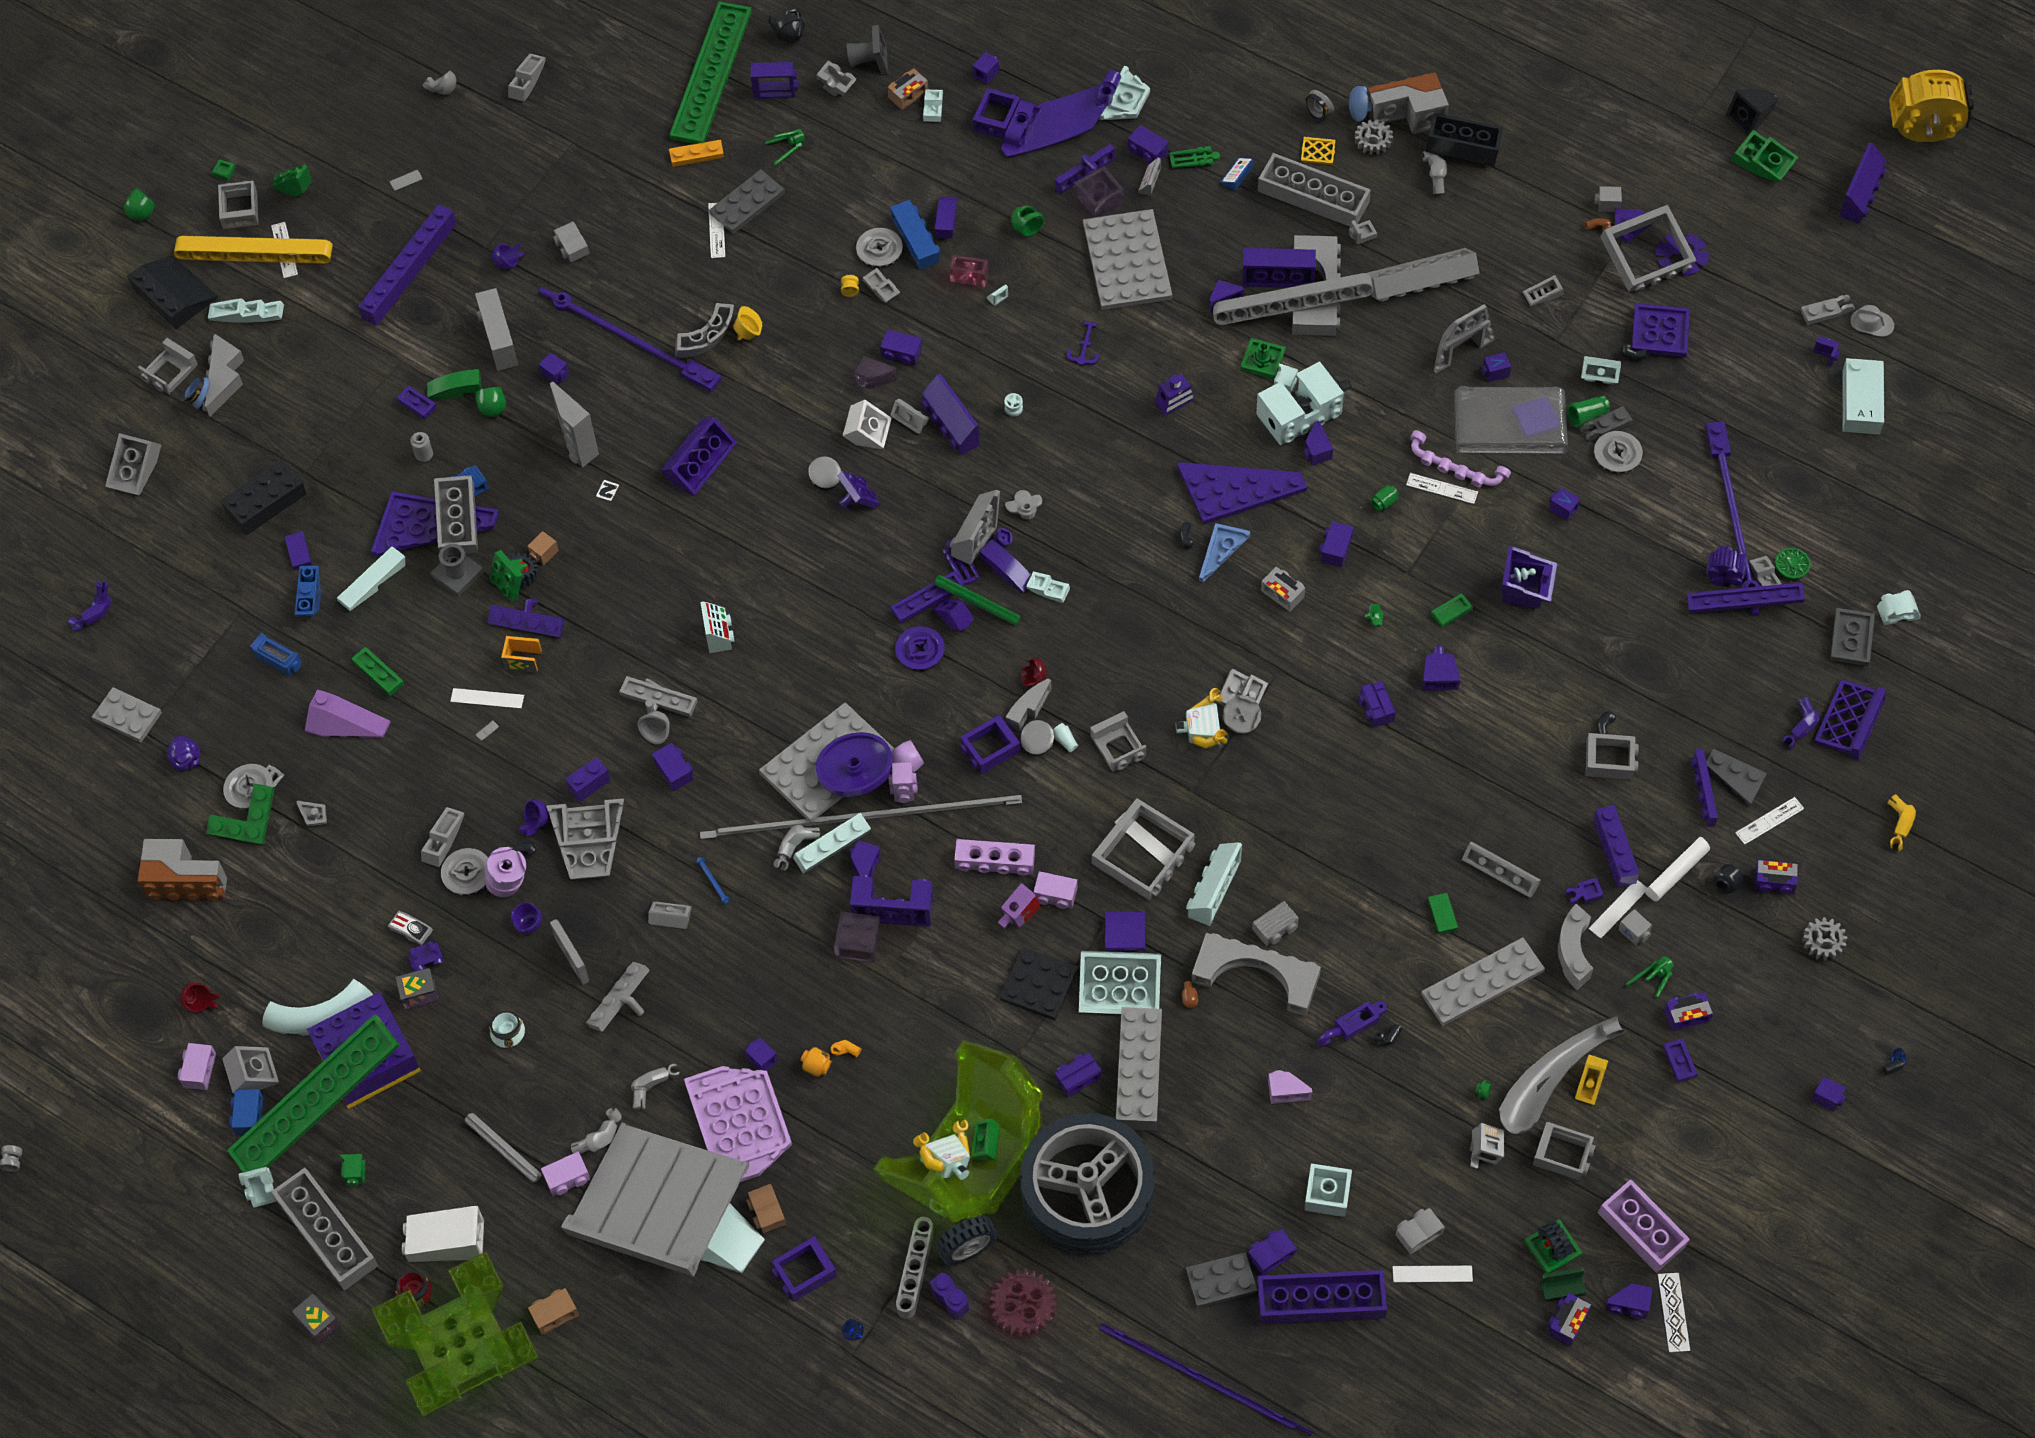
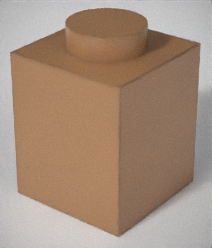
M543 531L527 546L532 560H535L536 563H541L543 566L559 551L557 542Z

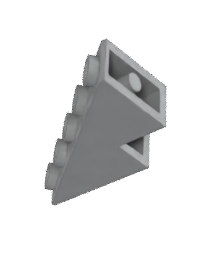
M216 334L213 336V340L210 341V349L212 351L208 357L210 368L206 372V378L209 380V389L206 400L202 404L203 411H207L209 417L243 385L240 375L235 372L244 362L241 351Z

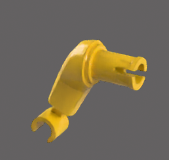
M1897 795L1891 797L1894 801L1889 799L1888 805L1899 813V820L1894 834L1897 836L1891 839L1890 845L1892 849L1893 845L1898 843V851H1901L1903 848L1902 837H1907L1915 820L1916 810L1913 805H1907Z

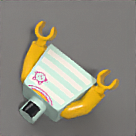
M1213 688L1209 693L1210 696H1207L1190 708V710H1187L1186 721L1176 722V733H1188L1189 742L1204 749L1220 745V743L1226 744L1227 739L1224 736H1227L1228 733L1219 727L1217 704H1214V701L1221 702L1223 700V696L1217 695L1221 691Z
M966 1120L961 1121V1127L958 1121L953 1125V1131L958 1134V1137L954 1134L928 1143L929 1136L923 1132L913 1140L914 1145L921 1149L919 1151L921 1155L920 1160L924 1163L925 1167L934 1171L942 1178L956 1175L960 1180H963L969 1175L967 1165L970 1160L967 1135L964 1136V1131L968 1128Z

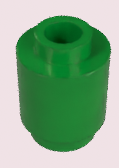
M1386 485L1373 495L1371 504L1380 512L1396 502L1399 493L1394 486Z

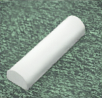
M1699 837L1648 887L1645 894L1653 901H1658L1710 850L1709 844L1702 837Z

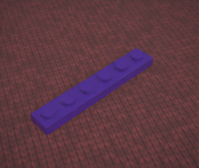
M1802 582L1687 593L1689 614L1805 602Z

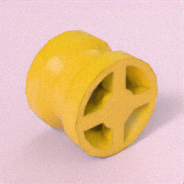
M846 275L841 278L842 295L853 297L859 293L858 277Z

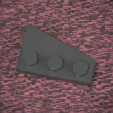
M1715 749L1712 750L1706 761L1708 771L1719 781L1727 784L1732 789L1731 791L1743 798L1750 807L1767 773Z

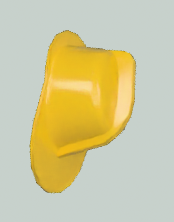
M742 306L739 309L737 319L733 324V328L737 333V339L751 340L761 334V318L753 309Z

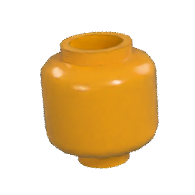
M813 1047L810 1051L805 1050L800 1060L803 1062V1070L815 1077L825 1075L832 1063L829 1054L817 1047Z

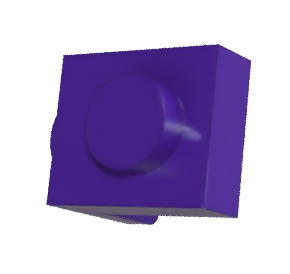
M1818 336L1813 352L1830 357L1828 366H1832L1833 361L1838 360L1841 351L1838 350V342Z

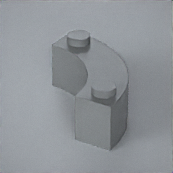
M716 303L711 319L702 329L689 333H678L675 358H689L703 354L719 343L729 327L734 305Z
M1577 904L1567 914L1558 942V958L1563 968L1562 971L1576 990L1591 978L1593 967L1583 955L1580 943L1583 932L1589 926L1591 916Z

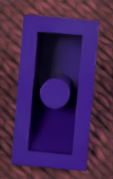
M1319 420L1315 421L1303 450L1306 460H1309L1312 466L1333 458V447Z
M946 598L933 608V611L954 630L963 631L974 620L963 601Z
M860 840L857 841L856 846H852L849 857H851L852 866L857 876L867 875L872 877L881 857L880 847Z

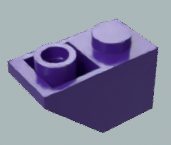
M1630 1284L1607 1300L1605 1310L1615 1315L1627 1314L1635 1319L1647 1318L1652 1288Z

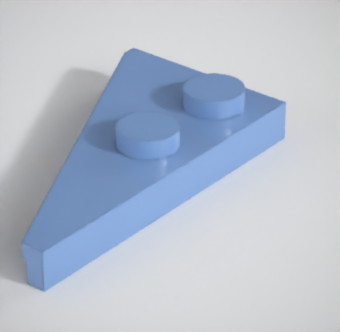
M1215 523L1199 581L1204 582L1250 537V531Z

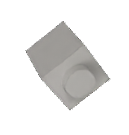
M1621 187L1599 188V193L1595 194V204H1598V212H1615V208H1621Z
M1634 909L1620 922L1618 930L1632 943L1637 945L1640 941L1645 942L1650 937L1652 924Z

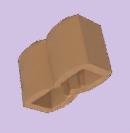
M771 1184L748 1192L749 1199L746 1201L750 1211H755L756 1216L753 1217L757 1229L761 1228L762 1232L765 1233L786 1225Z

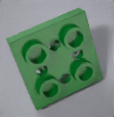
M1251 338L1240 371L1275 379L1286 347Z

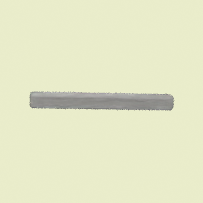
M474 1113L467 1115L465 1123L530 1181L537 1182L540 1179L541 1173Z

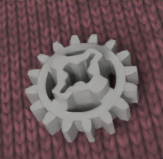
M1376 119L1375 122L1368 120V124L1362 122V127L1357 126V131H1355V144H1358V149L1363 148L1364 153L1368 150L1370 155L1373 152H1376L1378 155L1380 150L1386 152V148H1390L1393 141V131L1389 130V125L1384 126V121L1378 123Z
M1823 917L1822 922H1820L1816 918L1814 924L1809 922L1804 930L1802 941L1806 942L1804 948L1811 949L1810 955L1816 953V959L1820 956H1823L1824 960H1827L1828 956L1835 959L1836 954L1840 956L1847 945V936H1843L1846 930L1839 929L1840 923L1834 925V919L1827 922L1826 918Z

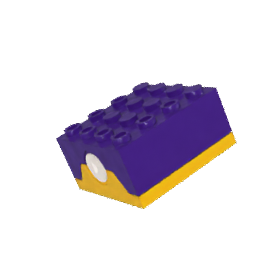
M380 992L307 1029L323 1061L373 1015H378L400 1044L389 1057L343 1098L348 1109L421 1071L412 1050Z

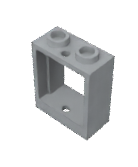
M254 181L218 185L219 219L223 229L259 225L257 190ZM251 196V209L227 212V198Z
M1588 733L1585 776L1632 780L1634 773L1638 772V761H1635V756H1638L1639 745L1635 744V736ZM1596 745L1629 748L1628 766L1596 764Z
M1546 1122L1533 1165L1580 1181L1582 1174L1587 1175L1590 1163L1586 1161L1588 1156H1593L1596 1146L1592 1144L1594 1137ZM1550 1137L1585 1147L1579 1169L1544 1158Z

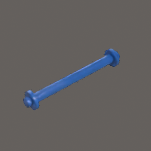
M699 857L696 864L702 867L721 897V904H728L730 898L724 895L705 865V858Z

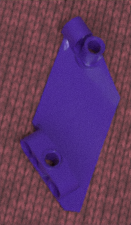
M1109 70L1103 82L1099 85L1069 96L1040 103L1038 106L1020 100L1006 130L1001 151L1008 158L1049 147L1092 130L1106 107L1111 105L1113 101V96L1121 80L1120 73L1115 70Z

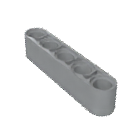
M920 1217L915 1221L896 1300L898 1315L904 1319L911 1318L916 1312L933 1239V1223L927 1217ZM923 1226L929 1228V1230L926 1232L919 1231V1229ZM919 1245L925 1247L922 1251L915 1250V1247ZM912 1265L920 1266L916 1271L910 1269ZM909 1284L916 1286L913 1290L905 1288ZM905 1303L911 1305V1307L907 1310L901 1308V1306Z

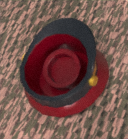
M418 1271L405 1272L397 1280L396 1298L406 1308H420L430 1300L432 1285L427 1277Z

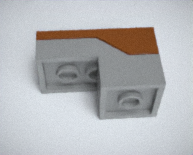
M1436 73L1424 74L1368 88L1369 101L1372 103V110L1368 112V116L1372 122H1375L1377 119L1378 123L1383 121L1388 123L1406 118L1412 134L1430 130L1434 113L1448 114L1449 104Z
M144 839L138 883L146 898L151 900L189 899L192 901L198 899H208L211 901L224 899L227 876L219 861L191 860L192 856L183 839Z

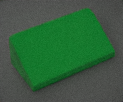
M992 1118L975 1122L971 1150L972 1160H996L1000 1126Z

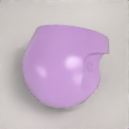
M911 740L903 742L891 752L893 763L912 762L913 773L924 764Z

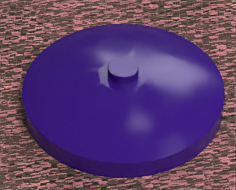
M865 732L850 733L833 740L821 751L816 762V773L820 784L828 792L844 797L859 796L876 789L888 778L892 770L893 756L889 745L881 737Z

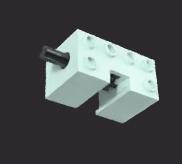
M1318 362L1296 374L1299 378L1298 391L1295 392L1297 398L1294 399L1282 382L1258 393L1256 414L1279 445L1289 443L1295 437L1308 433L1315 421L1319 420L1321 425H1323L1326 421L1332 418L1335 419L1342 413L1344 392L1352 388L1350 380L1345 379L1336 383L1321 362Z

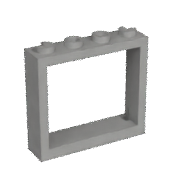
M1668 205L1605 229L1600 236L1628 292L1634 290L1641 291L1646 285H1656L1661 279H1671L1681 271L1685 273L1692 269L1696 262V258ZM1663 219L1684 260L1635 279L1615 238Z
M1136 798L1092 854V864L1150 900L1154 895L1157 896L1164 881H1169L1173 875L1174 868L1182 864L1185 854L1193 850L1195 834ZM1139 815L1183 842L1149 887L1105 860Z

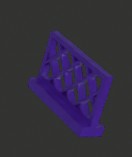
M1841 679L1814 743L1851 754L1853 759L1859 760L1886 700V689L1878 687L1876 690ZM1843 687L1851 688L1854 693L1844 696L1842 689ZM1867 693L1871 694L1872 697L1869 700L1863 701L1860 695ZM1857 697L1859 703L1850 706L1847 700ZM1844 701L1847 708L1837 711L1835 705ZM1862 707L1865 713L1856 717L1853 710ZM1850 712L1853 718L1843 721L1840 715ZM1837 717L1840 723L1831 726L1828 722L1829 719ZM1856 723L1858 729L1849 732L1846 726ZM1843 727L1846 734L1837 737L1833 730ZM1828 732L1833 736V739L1828 741L1821 739L1822 735ZM1849 738L1851 745L1850 747L1843 746L1839 741Z

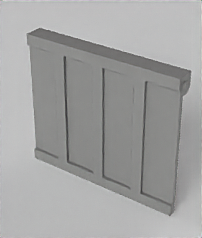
M621 1123L574 1215L569 1214L561 1228L569 1236L694 1277L699 1262L743 1175L746 1174L750 1165L746 1161L742 1162Z

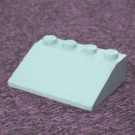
M1081 951L1079 1012L1121 1014L1122 1007L1159 1009L1161 954Z

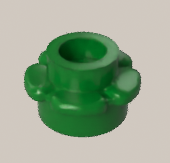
M1486 1080L1477 1084L1475 1094L1478 1095L1479 1100L1481 1098L1487 1100L1491 1084L1486 1083Z

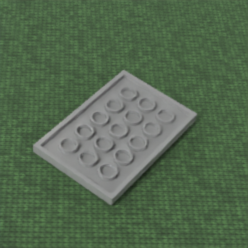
M1153 209L1083 219L1101 310L1172 300V291Z
M845 702L760 768L759 774L811 823L844 797L828 792L820 784L816 773V762L821 751L833 740L850 733H871L881 737L884 741L886 740ZM886 741L892 752L894 748Z

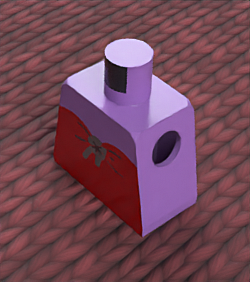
M1021 883L1002 905L1001 909L1004 916L998 921V924L1004 930H1007L1012 924H1015L1018 928L1021 927L1041 908L1037 896Z

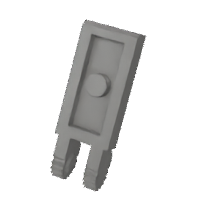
M1846 294L1836 299L1833 298L1803 306L1800 311L1807 325L1840 317L1843 314L1852 312L1855 307L1853 304L1843 305L1850 300L1849 295Z

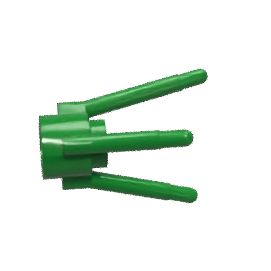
M796 129L791 132L774 135L776 139L766 141L765 145L787 139L790 145H794L792 149L773 163L776 166L795 150L803 147L802 143L805 142V137L801 129Z
M1662 956L1658 961H1654L1649 967L1626 982L1625 986L1634 983L1653 969V972L1646 978V981H1649L1655 975L1659 977L1664 976L1655 994V997L1658 998L1668 979L1672 976L1671 970L1674 968V964L1669 958Z

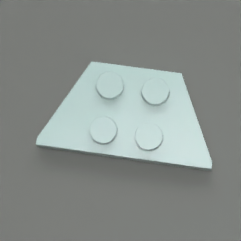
M1124 66L1120 73L1121 80L1113 96V101L1111 105L1106 107L1098 120L1137 118L1150 94V88L1145 83H1142L1139 77L1133 76L1129 72V68Z

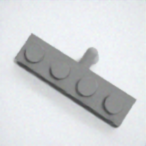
M626 676L619 691L620 696L645 703L647 714L656 711L659 707L691 717L698 702L696 697Z
M632 962L598 1008L592 1013L586 1024L590 1028L603 1032L624 1003L628 1004L638 1016H641L644 1010L630 995L650 970L645 965Z

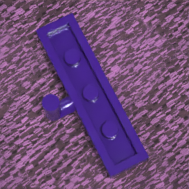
M1110 144L1105 148H1101L1092 156L1082 155L1080 164L1073 166L1069 171L1055 179V190L1062 194L1115 160V148Z
M532 598L526 600L524 611L490 605L487 623L561 637L564 618L531 612L532 606L538 604V600Z

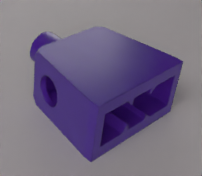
M1442 646L1434 647L1433 654L1426 655L1422 691L1459 690L1460 676L1454 655L1444 654V647Z

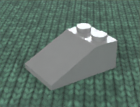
M119 433L105 487L140 495L157 463L161 444Z

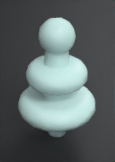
M1515 567L1514 574L1510 575V578H1515L1516 582L1520 583L1521 577L1526 580L1528 575H1535L1536 571L1533 568L1528 571L1522 568L1520 572Z

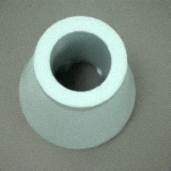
M1064 723L1059 724L1053 729L1054 739L1069 752L1078 747L1069 727L1065 726Z

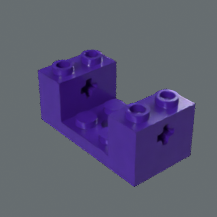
M867 875L853 876L850 899L852 922L931 927L934 901L932 881L926 879L912 880L910 901L904 899L887 900L881 897L875 899L873 877Z

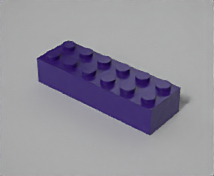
M1383 1270L1258 1276L1257 1290L1260 1324L1386 1318L1387 1304Z

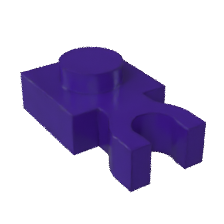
M1597 878L1580 882L1577 888H1568L1565 891L1566 896L1570 894L1575 896V898L1570 899V905L1576 904L1581 899H1583L1585 904L1601 899L1604 896Z

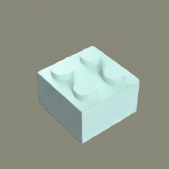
M1311 1164L1304 1211L1345 1217L1352 1170Z

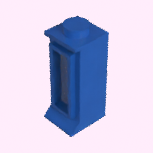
M262 632L250 646L254 657L290 677L301 667L302 662L298 653H294L267 638Z

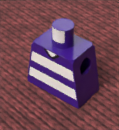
M1182 374L1172 375L1169 380L1160 384L1155 403L1166 416L1194 401L1192 388Z

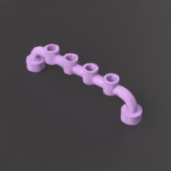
M1415 430L1410 436L1412 451L1415 455L1421 457L1420 461L1422 464L1430 466L1433 462L1438 465L1437 469L1442 473L1452 470L1455 472L1454 476L1459 480H1464L1465 477L1471 478V483L1476 487H1481L1482 484L1496 486L1502 481L1508 480L1511 474L1510 470L1506 467L1498 466L1494 473L1496 478L1490 479L1481 472H1473L1464 465L1454 464L1448 458H1440L1431 451L1421 450L1419 445H1423L1426 440V436L1422 432Z

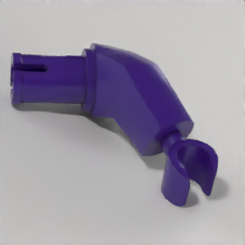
M100 581L96 583V597L93 599L91 607L81 613V619L72 617L68 620V623L72 625V629L79 631L84 623L88 626L103 618L111 604V599L108 597V582L102 581V586Z
M1808 697L1802 698L1804 703L1801 699L1797 702L1803 717L1791 730L1792 735L1785 736L1782 746L1785 742L1791 743L1787 750L1793 749L1795 740H1801L1820 720L1819 713L1813 710Z

